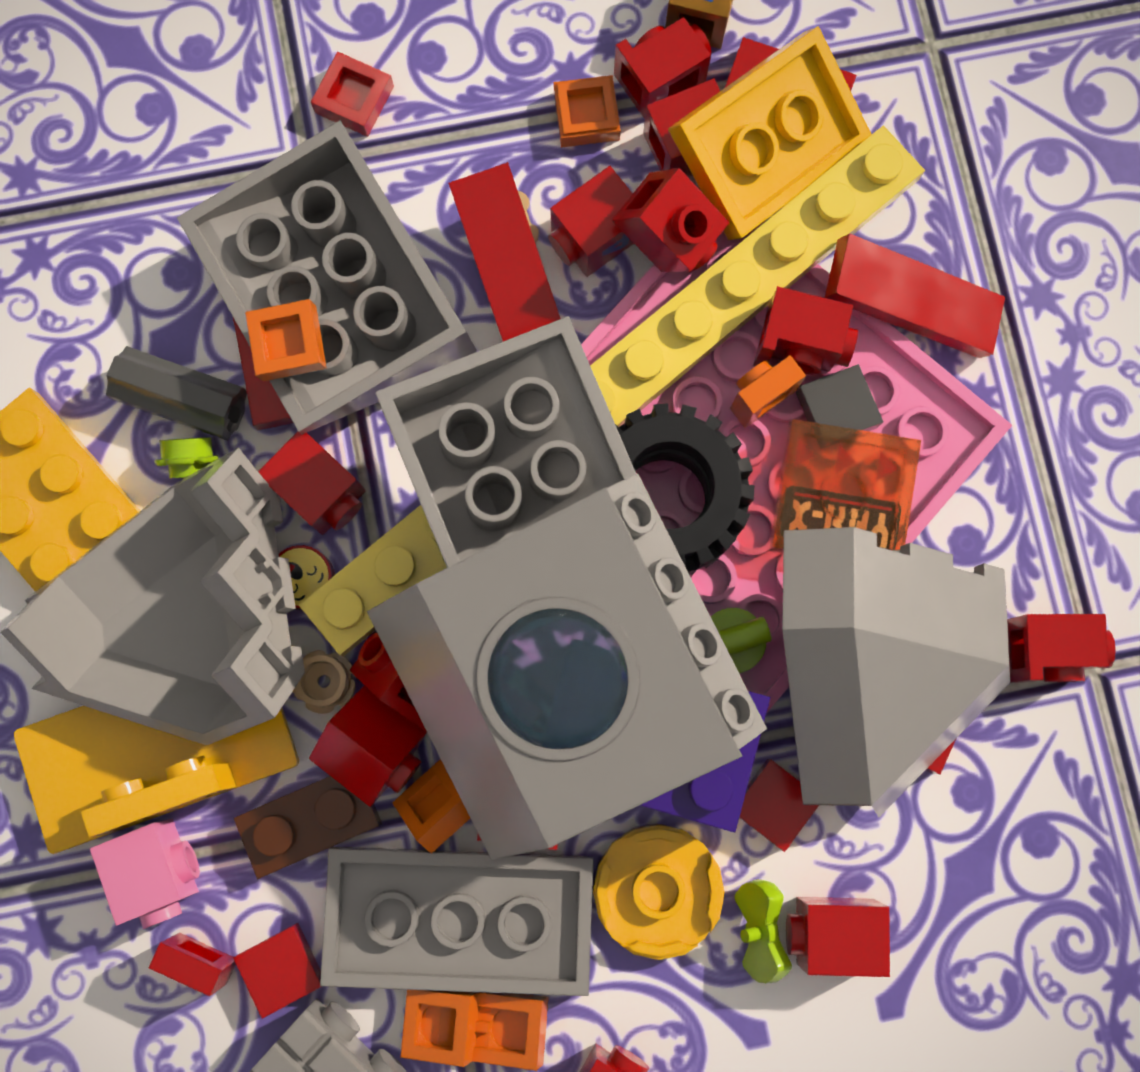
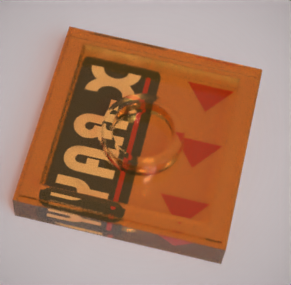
M792 419L789 422L769 548L784 550V530L856 527L877 533V547L888 550H900V546L906 543L921 440Z

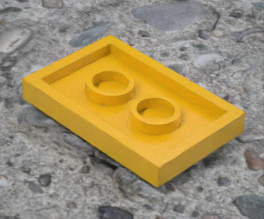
M819 26L804 31L668 128L702 193L730 222L723 230L728 240L743 238L788 204L872 135Z
M29 387L0 411V551L36 592L141 510L44 398Z

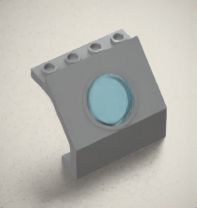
M638 473L571 504L416 583L367 611L491 860L548 849L742 757L739 749L767 730Z

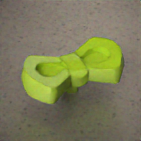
M755 879L743 884L734 896L738 907L747 921L745 929L740 932L741 940L744 943H749L742 965L755 981L765 984L776 983L788 975L792 969L791 961L779 939L778 919L784 896L771 881Z

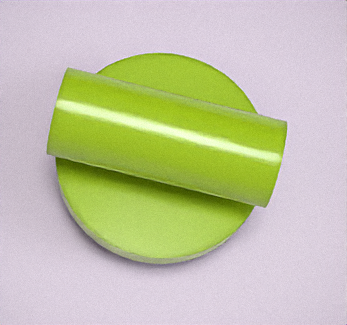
M726 608L714 613L711 619L738 672L748 671L757 665L764 655L766 643L772 641L765 618L763 616L756 618L752 613L740 608Z

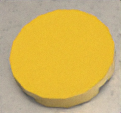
M658 823L632 828L614 840L597 865L593 885L598 918L610 936L632 954L657 960L682 956L697 947L698 943L706 938L709 931L711 933L719 921L725 893L720 867L706 846L682 828Z

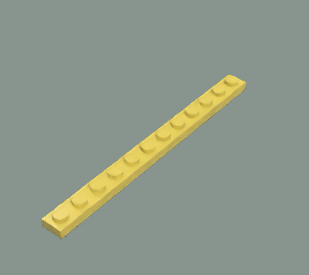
M884 125L590 365L614 423L618 427L625 423L627 414L637 409L641 411L767 307L777 286L790 288L836 249L839 238L849 233L854 235L919 181L925 169ZM421 505L299 604V607L340 656L344 657L376 631L367 613L368 610L447 568Z

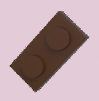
M331 776L233 818L257 879L382 825L375 804L369 807Z

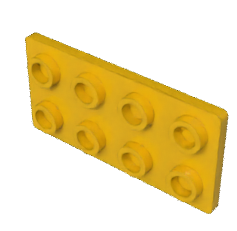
M81 706L27 725L14 732V739L48 852L51 854L60 853L298 766L300 761L283 708L280 709L275 718L209 745L191 741L86 706Z

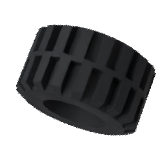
M668 403L653 405L651 414L643 416L640 409H637L626 415L623 425L620 427L616 425L635 471L650 462L660 460L673 461L687 467L700 481L704 491L705 504L699 517L685 527L666 528L689 575H693L696 570L702 567L707 568L717 561L735 542L739 533L744 529L750 516L747 513L748 507L754 500L755 485H749L748 477L753 469L749 457L740 458L737 451L742 443L734 432L725 437L719 431L722 421L711 414L706 422L694 417L697 409L695 407L682 405L680 413H671L668 409Z

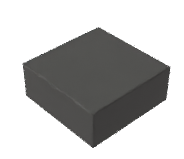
M859 364L801 385L796 391L799 403L804 410L807 422L820 449L877 429L884 422Z

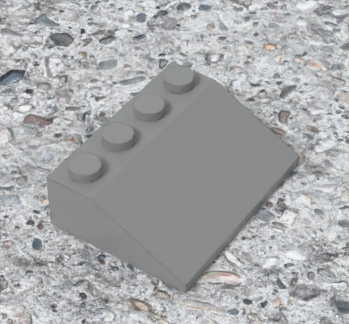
M341 120L177 217L250 347L245 312L310 299L316 305L327 369L269 380L301 434L378 403L376 391L477 352L467 331Z
M569 316L375 392L447 568L605 487L608 488L636 474ZM545 609L526 615L516 621L505 632L496 649L580 614V612L568 609Z

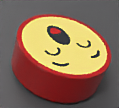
M306 545L291 546L278 554L279 557L289 559L296 610H302L299 604L335 575L332 563L320 551Z

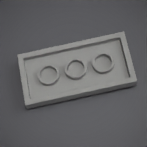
M331 847L328 851L320 986L589 996L593 856L519 854L491 860L488 852L435 850L431 854L427 850Z

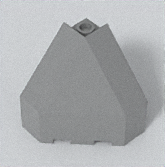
M239 448L182 479L166 490L113 533L24 600L27 605L0 631L42 676L31 689L204 745L212 744L275 718L305 674L301 647L291 646L287 613L296 608L289 559L279 557L275 526L283 522L280 498L269 487L266 480Z
M856 527L784 530L782 631L803 805L872 806L877 816L880 817L1010 684L1005 569L983 563L975 566L974 572L961 570L953 567V554L913 543L900 546V550H888L877 547V533Z

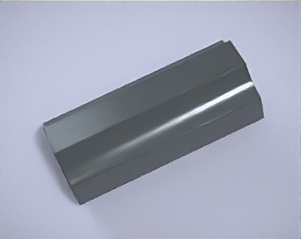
M128 346L119 355L114 356L106 375L108 380L106 396L108 398L227 441L233 432L238 430L245 413V400L247 396L245 388Z

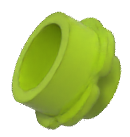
M211 437L159 440L161 459H155L154 463L157 466L168 465L169 478H184L207 466V463L216 461L218 456L213 455Z

